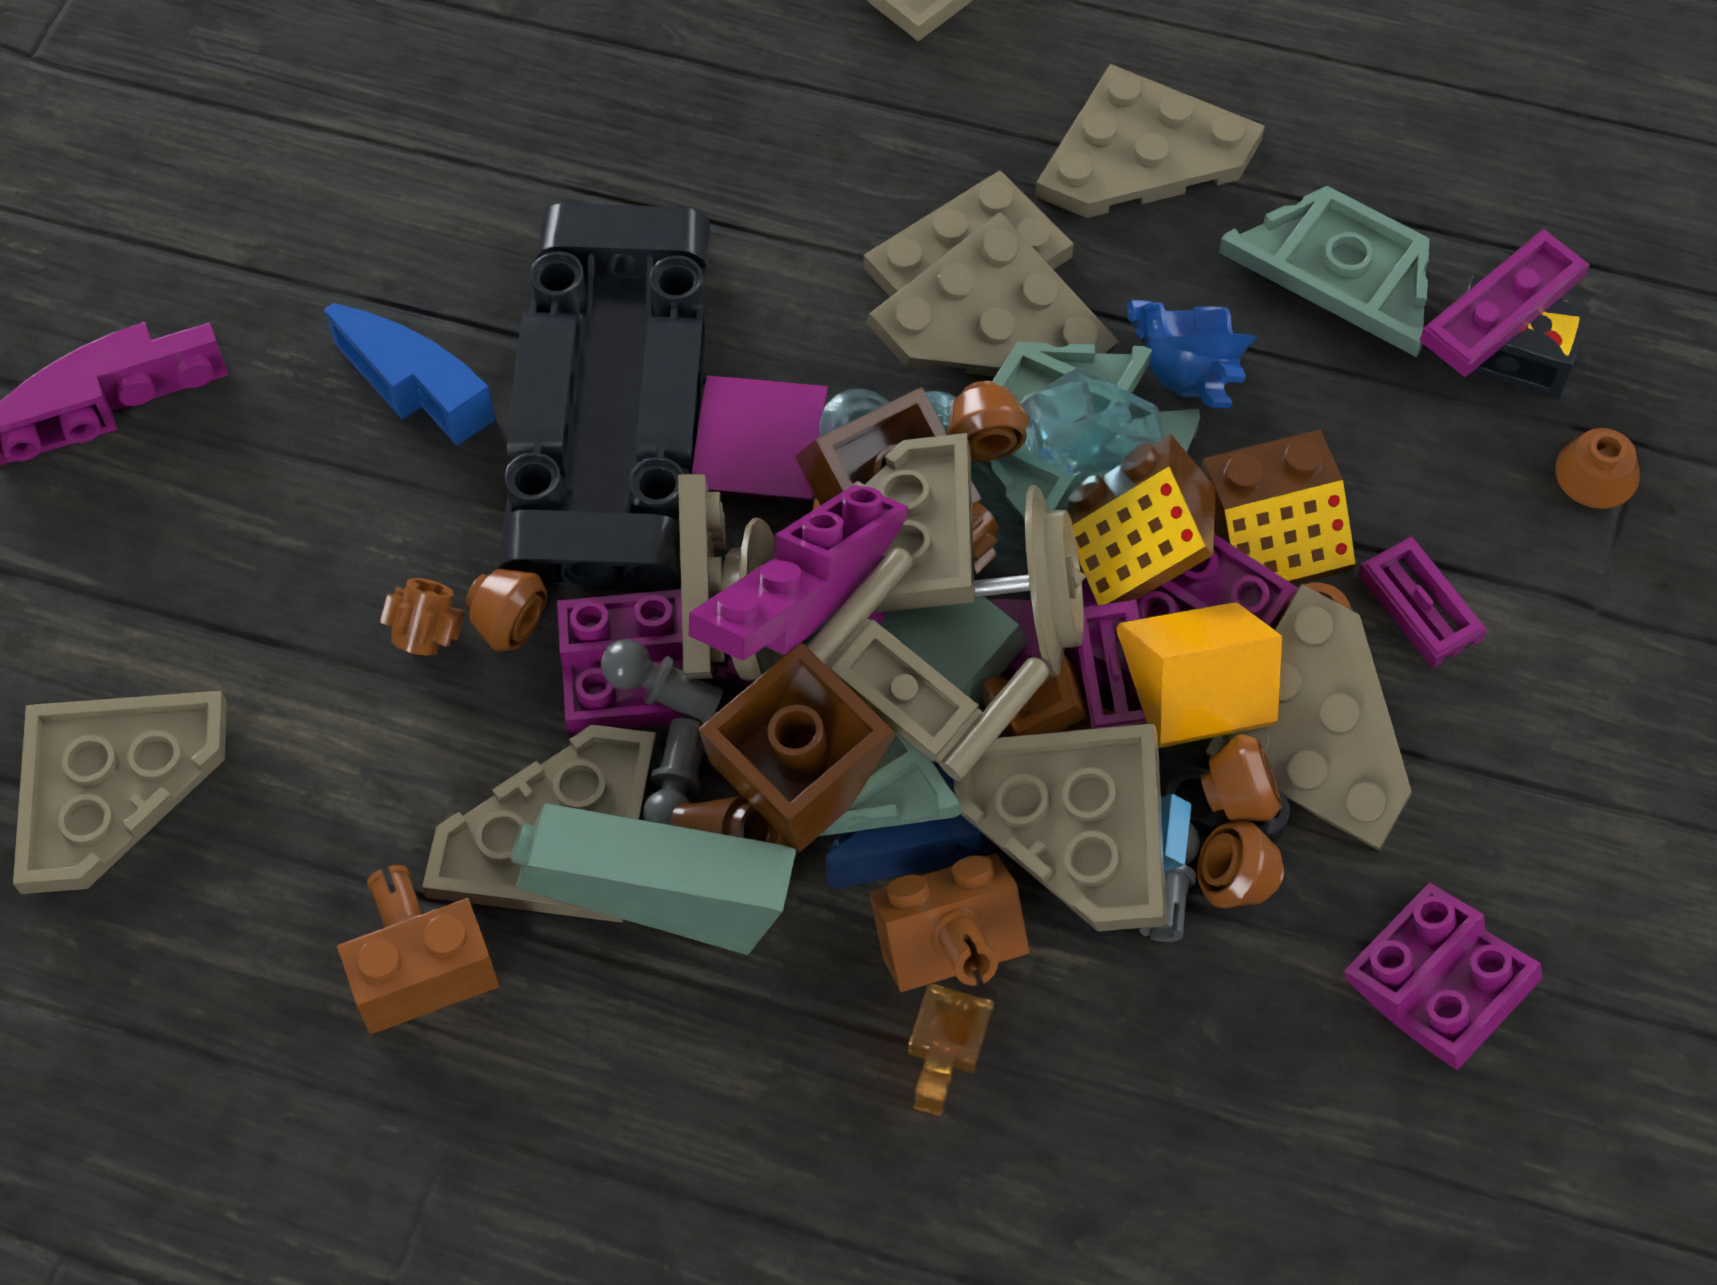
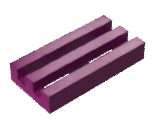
M1412 536L1361 564L1358 576L1432 669L1442 664L1446 656L1451 655L1454 657L1463 652L1465 646L1469 643L1474 646L1483 641L1487 628ZM1403 558L1460 629L1458 632L1455 633L1435 609L1433 600L1422 586L1416 585L1398 561Z
M1136 600L1084 607V639L1082 645L1077 646L1090 729L1147 724L1140 700V710L1128 711L1112 619L1123 617L1125 622L1139 620ZM1089 622H1099L1115 714L1103 715L1088 629Z

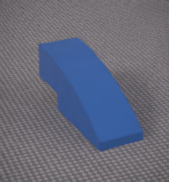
M336 303L324 309L335 346L402 420L422 407L456 446L496 420L489 386L461 360L434 341L402 324L367 311Z

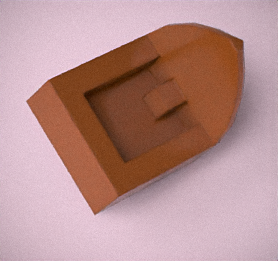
M1065 655L1063 656L1059 676L1052 677L1048 675L1047 679L1003 730L1009 737L1056 733L1088 718L1076 666ZM992 675L984 681L982 697L986 708L1009 680L1007 681L998 675Z

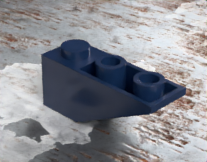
M935 762L934 766L954 794V779L941 768L938 762ZM960 814L954 818L841 833L832 842L826 855V883L834 890L951 866L969 856H984L996 845Z

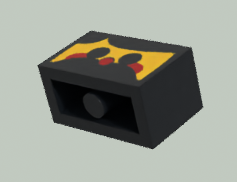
M1473 274L1467 292L1485 277ZM1559 298L1472 373L1559 399L1574 364L1590 309Z

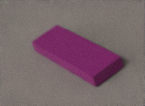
M1543 229L1425 326L1419 341L1466 378L1585 277L1590 264Z

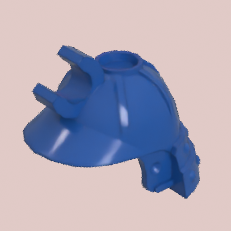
M1130 300L1127 302L1128 320L1132 326L1136 327L1135 334L1139 337L1140 342L1152 350L1150 367L1159 383L1167 389L1176 392L1177 397H1200L1206 406L1230 408L1233 402L1226 395L1224 385L1228 382H1244L1246 375L1244 369L1239 365L1240 359L1258 337L1246 334H1233L1231 314L1226 307L1202 306L1193 307L1192 311H1165L1162 303Z

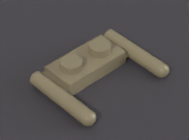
M893 548L807 647L889 727L932 762L934 760L938 762L949 776L957 781H961L1047 679L1049 669L1046 663L1039 658L1032 657L1027 659L983 712L978 709L979 705L875 620L870 621L868 619L913 565L912 556L908 551L903 548Z

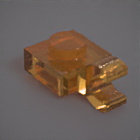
M931 983L927 985L908 1049L909 1055L926 1059L915 1091V1096H917L914 1104L915 1110L940 1117L954 1068L970 1073L975 1072L993 1013L994 1001Z

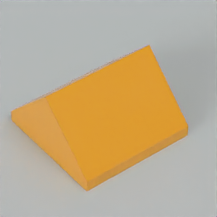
M1234 602L1122 622L1116 627L1147 724L1154 723L1156 728L1158 748L1269 727L1278 721L1282 635L1239 603Z

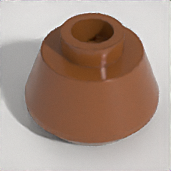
M979 381L968 385L962 391V394L954 400L947 435L967 433L971 461H992L1009 456L1020 449L1031 432L1032 423L1027 412L1009 389L998 386L991 381Z
M1592 429L1570 441L1560 451L1555 464L1556 478L1563 491L1576 502L1592 508H1613L1627 502L1636 492L1640 482V469L1633 444L1626 436L1612 429Z
M497 569L489 576L482 574L473 582L466 596L465 606L470 609L469 621L493 650L497 652L515 650L526 642L538 625L546 606L547 591L540 576L535 573Z
M1240 734L1209 758L1211 772L1202 774L1200 777L1204 793L1213 813L1224 809L1228 819L1231 821L1269 822L1274 819L1282 808V803L1270 762L1258 738Z
M1248 820L1229 821L1212 831L1201 848L1197 862L1199 885L1206 899L1212 905L1220 908L1260 904L1278 890L1284 876V866L1280 850L1254 823Z

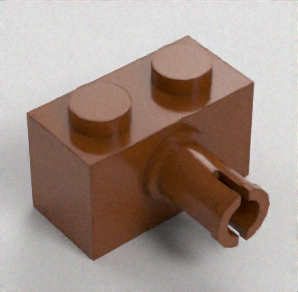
M997 853L986 857L969 856L957 861L952 867L922 876H902L891 881L888 886L869 891L883 960L900 992L953 976H957L958 980L963 984L976 986L977 983L972 973L973 970H977L983 983H985L995 975L998 963L1030 953L1017 884Z
M403 865L388 867L396 889L394 893H390L382 869L373 873L367 880L368 888L372 892L384 928L337 945L356 1005L370 1035L500 987L469 898L423 914L411 882L410 871Z

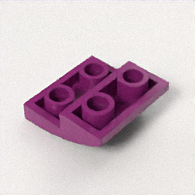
M707 375L698 423L692 474H705L709 492H720V495L814 503L815 495L795 456L815 439L823 436L828 387Z
M1214 534L1213 556L1137 599L1136 602L1139 619L1237 602L1273 628L1299 589Z
M681 589L557 601L559 647L563 667L565 722L568 734H577L590 725L629 729L670 725L671 721L676 718L691 719L657 701H654L651 705L644 703L647 689L641 686L631 690L614 688L605 680L601 669L602 656L607 647L617 640L629 639L639 641L648 649L653 664L659 666L663 659L668 656L673 659L672 666L684 671Z
M1430 882L1344 970L1345 978L1376 1009L1417 1043L1456 1070L1467 1061L1542 980L1541 963L1486 931L1484 914Z

